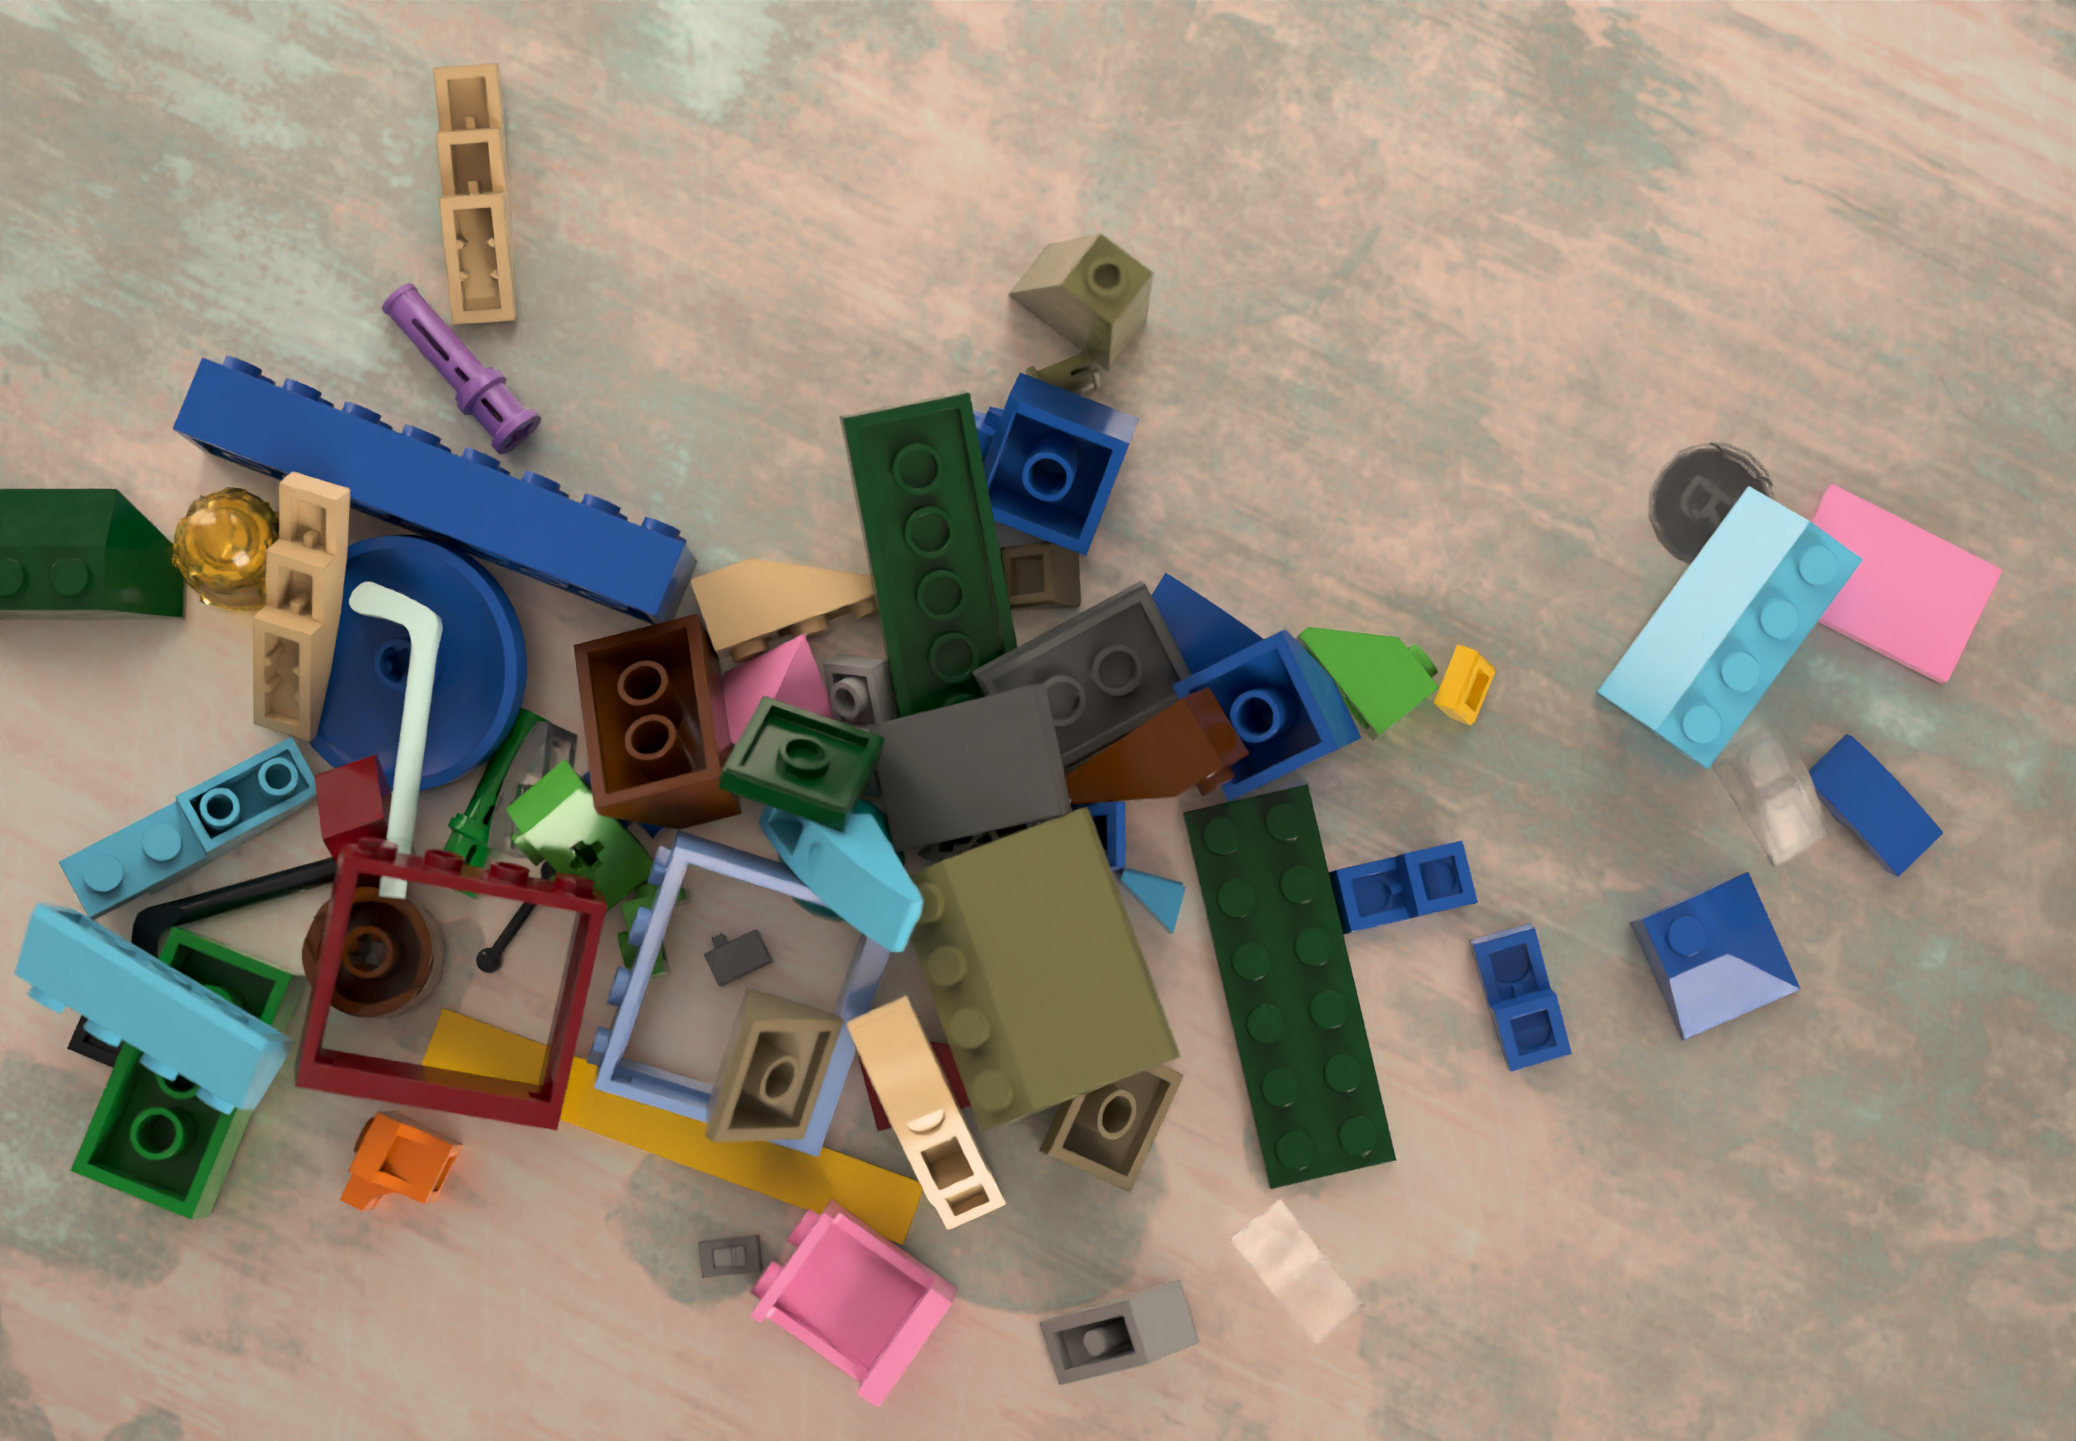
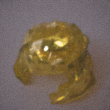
M225 487L223 490L214 491L205 496L200 494L199 499L193 501L185 516L180 519L175 528L172 566L179 569L186 583L200 595L201 603L231 611L262 610L266 606V550L279 539V512L273 511L269 502H264L260 497L248 492L247 489Z

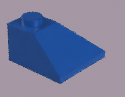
M1745 872L1630 922L1682 1040L1801 989L1749 872Z

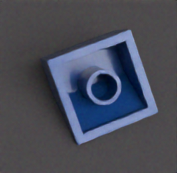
M1286 629L1172 685L1179 700L1209 687L1250 753L1230 766L1236 777L1221 786L1228 802L1361 739L1334 680Z

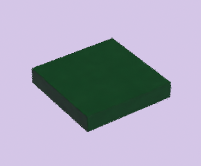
M763 696L722 769L718 788L843 832L881 756L885 738Z

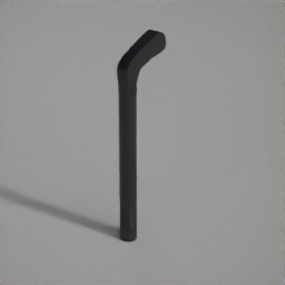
M412 843L411 852L412 855L416 856L415 849ZM333 857L147 907L137 913L133 924L131 943L159 959L162 952V938L170 928L331 884L334 882L337 864Z

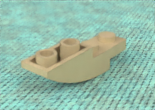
M908 997L900 998L846 1022L862 1062L930 1204H934L947 1231L1006 1205L1000 1186L957 1102L952 1085Z

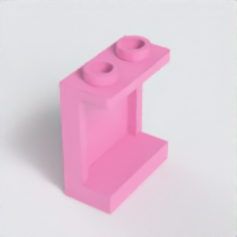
M831 1199L820 1215L810 1208L807 1210L787 1239L788 1242L797 1247L788 1261L782 1267L772 1260L752 1288L750 1293L760 1300L750 1317L760 1324L765 1317L769 1318L860 1382L856 1393L878 1408L952 1305L958 1288Z

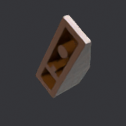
M1208 687L1181 698L1067 774L1065 780L1069 798L1072 799L1071 804L1172 798L1196 787L1203 797L1235 778L1236 776L1230 766L1250 753Z

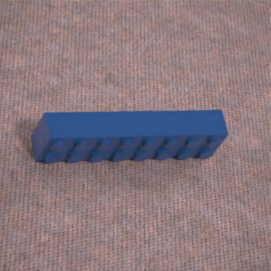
M226 355L221 365L202 357L172 428L201 451L278 481H282L293 471L349 488L350 508L418 535L444 541L467 554L648 624L654 625L675 618L697 563V560L686 546L687 540L679 536L681 533L679 529L649 517H644L641 526L627 521L628 517L619 513L621 509L619 506L590 494H584L582 502L579 503L569 499L567 493L559 490L561 487L559 483L534 472L525 470L521 480L509 476V471L499 467L501 464L499 460L471 448L465 447L461 457L452 454L450 448L440 444L441 438L420 428L405 424L400 434L393 431L392 426L380 421L381 415L355 403L345 401L342 410L334 408V404L320 398L322 395L320 391L298 381L285 378L282 388L275 385V381L261 375L262 369L241 359Z

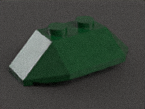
M0 489V620L186 619L187 556L118 489Z

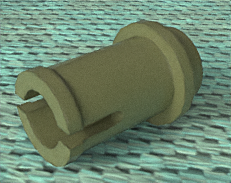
M1084 350L1076 356L1038 371L1034 366L1026 368V375L1077 395L1092 389H1099L1102 385L1097 368L1072 377L1090 370V365L1094 364V360L1088 350Z

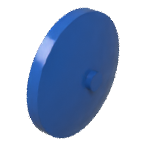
M397 534L355 542L348 546L341 614L331 674L317 736L309 744L333 768L378 754L389 789L393 791L411 656V638L405 626L386 619L364 616L355 612L350 607L349 599L352 591L361 583L373 582L424 605L435 612L442 620L443 630L437 652L419 791L442 786L461 779L478 769L501 747L511 732L522 706L527 679V654L523 632L515 609L503 588L483 565L464 551L444 541L426 536Z

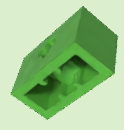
M565 759L505 809L519 829L511 836V839L522 853L535 866L546 860L557 871L556 873L579 875L594 881L593 888L601 890L607 902L606 913L649 877L654 861L651 855L619 819L597 814L594 809L592 788ZM556 873L550 877L551 881H554Z

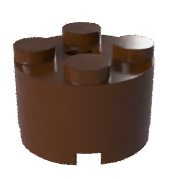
M358 887L355 888L331 1006L343 1013L357 1017L379 1019L396 1017L419 1006L442 980L445 959L442 933L431 913L415 899L407 895L405 899L379 896L380 888ZM330 899L320 907L314 916L302 947L303 969L311 987ZM370 939L374 942L383 943L386 946V953L380 956V967L363 962L362 955L371 950Z

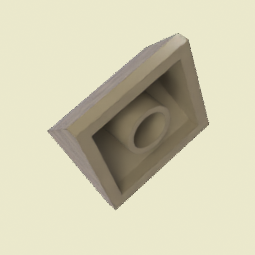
M746 987L706 1107L705 1137L713 1142L804 1139L844 1019L834 1013Z
M1161 1064L1060 1104L1039 1151L1130 1192L1184 1075Z

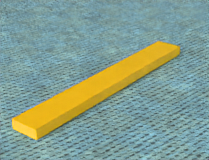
M442 1008L421 1065L538 1085L547 1045L453 1010ZM574 1055L560 1120L805 1210L810 1208L819 1215L832 1199L890 1241L904 1245L923 1193L919 1180L823 1145L819 1157L765 1140L713 1142L705 1137L706 1122L595 1089L597 1065L587 1063V1059Z

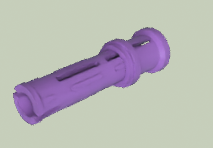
M407 283L395 290L383 303V312L393 319L420 350L422 355L430 361L457 392L455 400L459 410L464 415L472 414L492 436L491 446L499 455L505 454L519 446L536 430L541 422L540 415L534 409L526 410L506 388L507 378L500 370H495L493 367L485 369L456 336L454 331L417 292L418 289L413 284Z

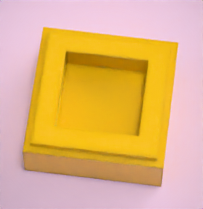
M1457 644L1433 703L1451 719L1472 726V723L1476 721L1496 672L1495 667L1478 651Z

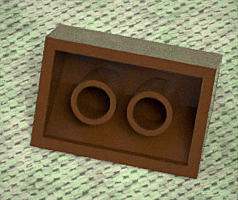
M698 614L574 645L593 803L597 814L678 830L742 814L739 795L718 788L722 769L732 753V745L718 655Z

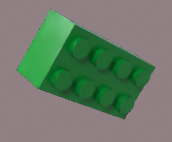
M172 927L159 957V960L283 1034L287 1030L307 981L306 975L196 931ZM124 1041L70 1171L191 1220L209 1217L253 1110H240L234 1107L231 1114H226L215 1109L195 1095L200 1085L180 1073L172 1081L153 1072L139 1062L144 1052Z

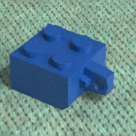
M1019 373L1009 393L1004 410L992 406L989 407L987 414L973 410L993 519L996 522L1086 556L1139 418L1026 374Z

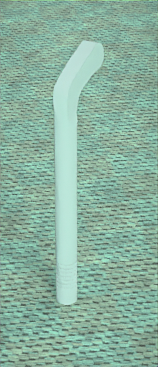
M364 582L352 591L349 599L350 607L355 612L364 616L386 619L405 626L411 638V656L387 830V840L399 846L398 853L410 855L437 652L443 630L442 620L431 609L401 593L373 582ZM381 876L379 896L405 899L407 881Z

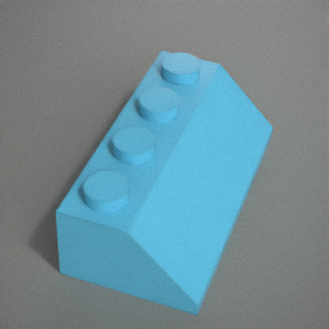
M1747 486L1597 690V693L1696 765L1709 769L1863 559L1811 521L1752 487Z
M38 902L30 916L14 974L32 985L27 993L29 997L61 1014L66 1006L88 1018L83 1026L87 1032L115 1047H118L121 1041L125 1040L144 1052L139 1060L141 1064L172 1081L180 1073L200 1085L199 1090L195 1094L199 1099L221 1112L231 1114L234 1107L240 1110L256 1109L295 1045V1040L76 909Z

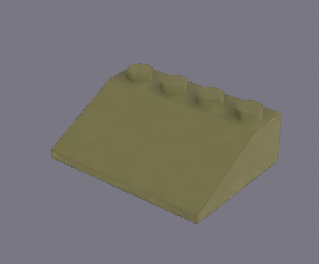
M1088 808L1079 809L909 875L924 901L920 918L912 929L910 939L981 1132L1021 1120L1181 1057Z

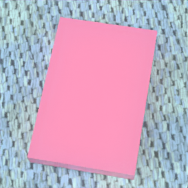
M1833 484L1829 485L1810 521L1861 557L1863 561L1817 622L1940 684L1947 683L2003 570Z

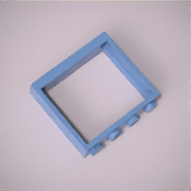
M677 830L671 849L659 845L648 883L656 885L658 888L651 909L641 906L637 909L627 944L637 946V950L630 969L618 966L607 999V1004L616 1006L617 1009L610 1029L598 1026L589 1051L587 1063L597 1065L595 1089L706 1122V1107L714 1085L623 1057L688 864L825 907L828 906L800 880L788 865ZM863 933L860 935L833 1012L843 1018L844 1021L804 1139L765 1141L819 1157L857 1049L846 1022L870 1012L891 952Z

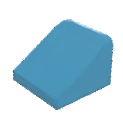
M1130 868L1123 870L1119 883L1169 934H1172L1186 888L1183 886V883Z

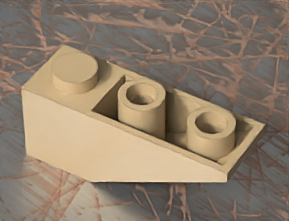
M749 558L690 579L715 652L720 659L732 655L734 663L748 661L769 651L768 642L792 634L793 639L804 633L806 639L819 636L830 630L829 620L851 612L855 621L878 615L871 577L868 574Z

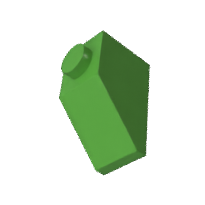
M1308 627L1296 638L1298 643L1334 680L1347 709L1373 741L1439 688L1432 679L1438 671L1427 654L1415 643L1407 648L1399 637Z

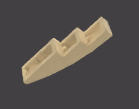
M499 63L433 68L440 131L436 133L443 196L439 198L452 325L513 321L517 319L514 251Z
M292 471L279 483V539L266 550V606L253 617V718L255 725L311 742L318 732L331 674L341 614L348 551L350 489Z

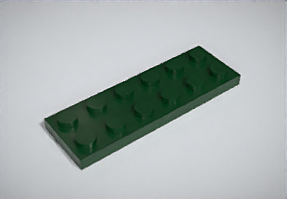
M965 390L839 416L898 718L985 697L972 671L1017 648V642L970 392Z
M1308 784L1183 812L1269 1189L1396 1161Z

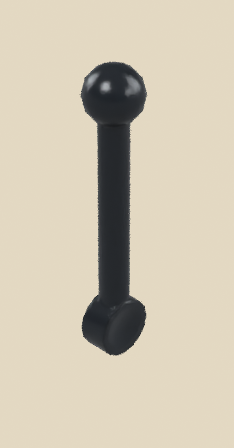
M547 861L541 866L540 879L550 880V877L557 872ZM523 902L493 946L482 949L478 953L476 963L481 971L494 973L502 968L504 963L503 952L537 904Z

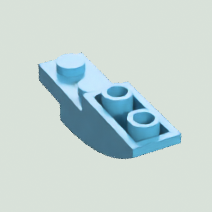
M292 736L175 796L176 802L59 861L65 876L88 917L96 920L147 892L152 895L243 845L316 799L315 777Z
M765 805L758 824L772 846L800 880L837 915L861 933L891 952H903L912 929L920 918L924 901L918 888L913 884L896 856L893 846L887 841L872 814L851 815L842 832Z

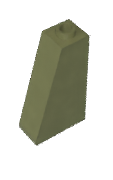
M1099 233L1047 244L1010 291L1009 296L1079 350H1088L1093 360L1109 371L1147 322L1153 273Z

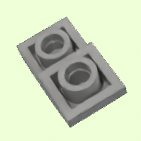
M838 654L823 663L833 720L869 732L868 726L893 720L892 686L887 659ZM875 766L861 795L875 797L883 795L877 766Z

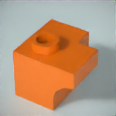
M397 1111L377 1112L374 1118L371 1117L367 1121L356 1141L354 1152L357 1154L348 1170L352 1175L341 1195L340 1201L361 1211L375 1209L377 1204L391 1193L403 1194L422 1204L434 1203L463 1144Z

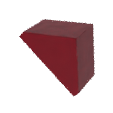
M378 754L314 775L321 836L336 864L338 863L342 842L358 845L360 837H374L387 840L392 795ZM359 872L355 888H380L381 876Z

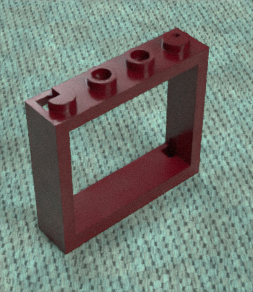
M360 837L358 845L342 842L294 1067L295 1087L557 1131L607 908V902L602 891L593 888L594 881L574 874L556 873L554 881L528 877L530 871L528 868L510 862L492 861L489 869L463 865V856L445 850L426 849L424 857L398 853L399 846L396 843L380 838ZM359 872L576 911L538 1085L322 1048Z

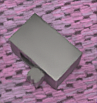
M757 929L729 942L725 935L720 933L719 936L712 937L715 949L703 954L720 987L773 962Z
M759 1234L698 1242L702 1278L760 1272L763 1270Z

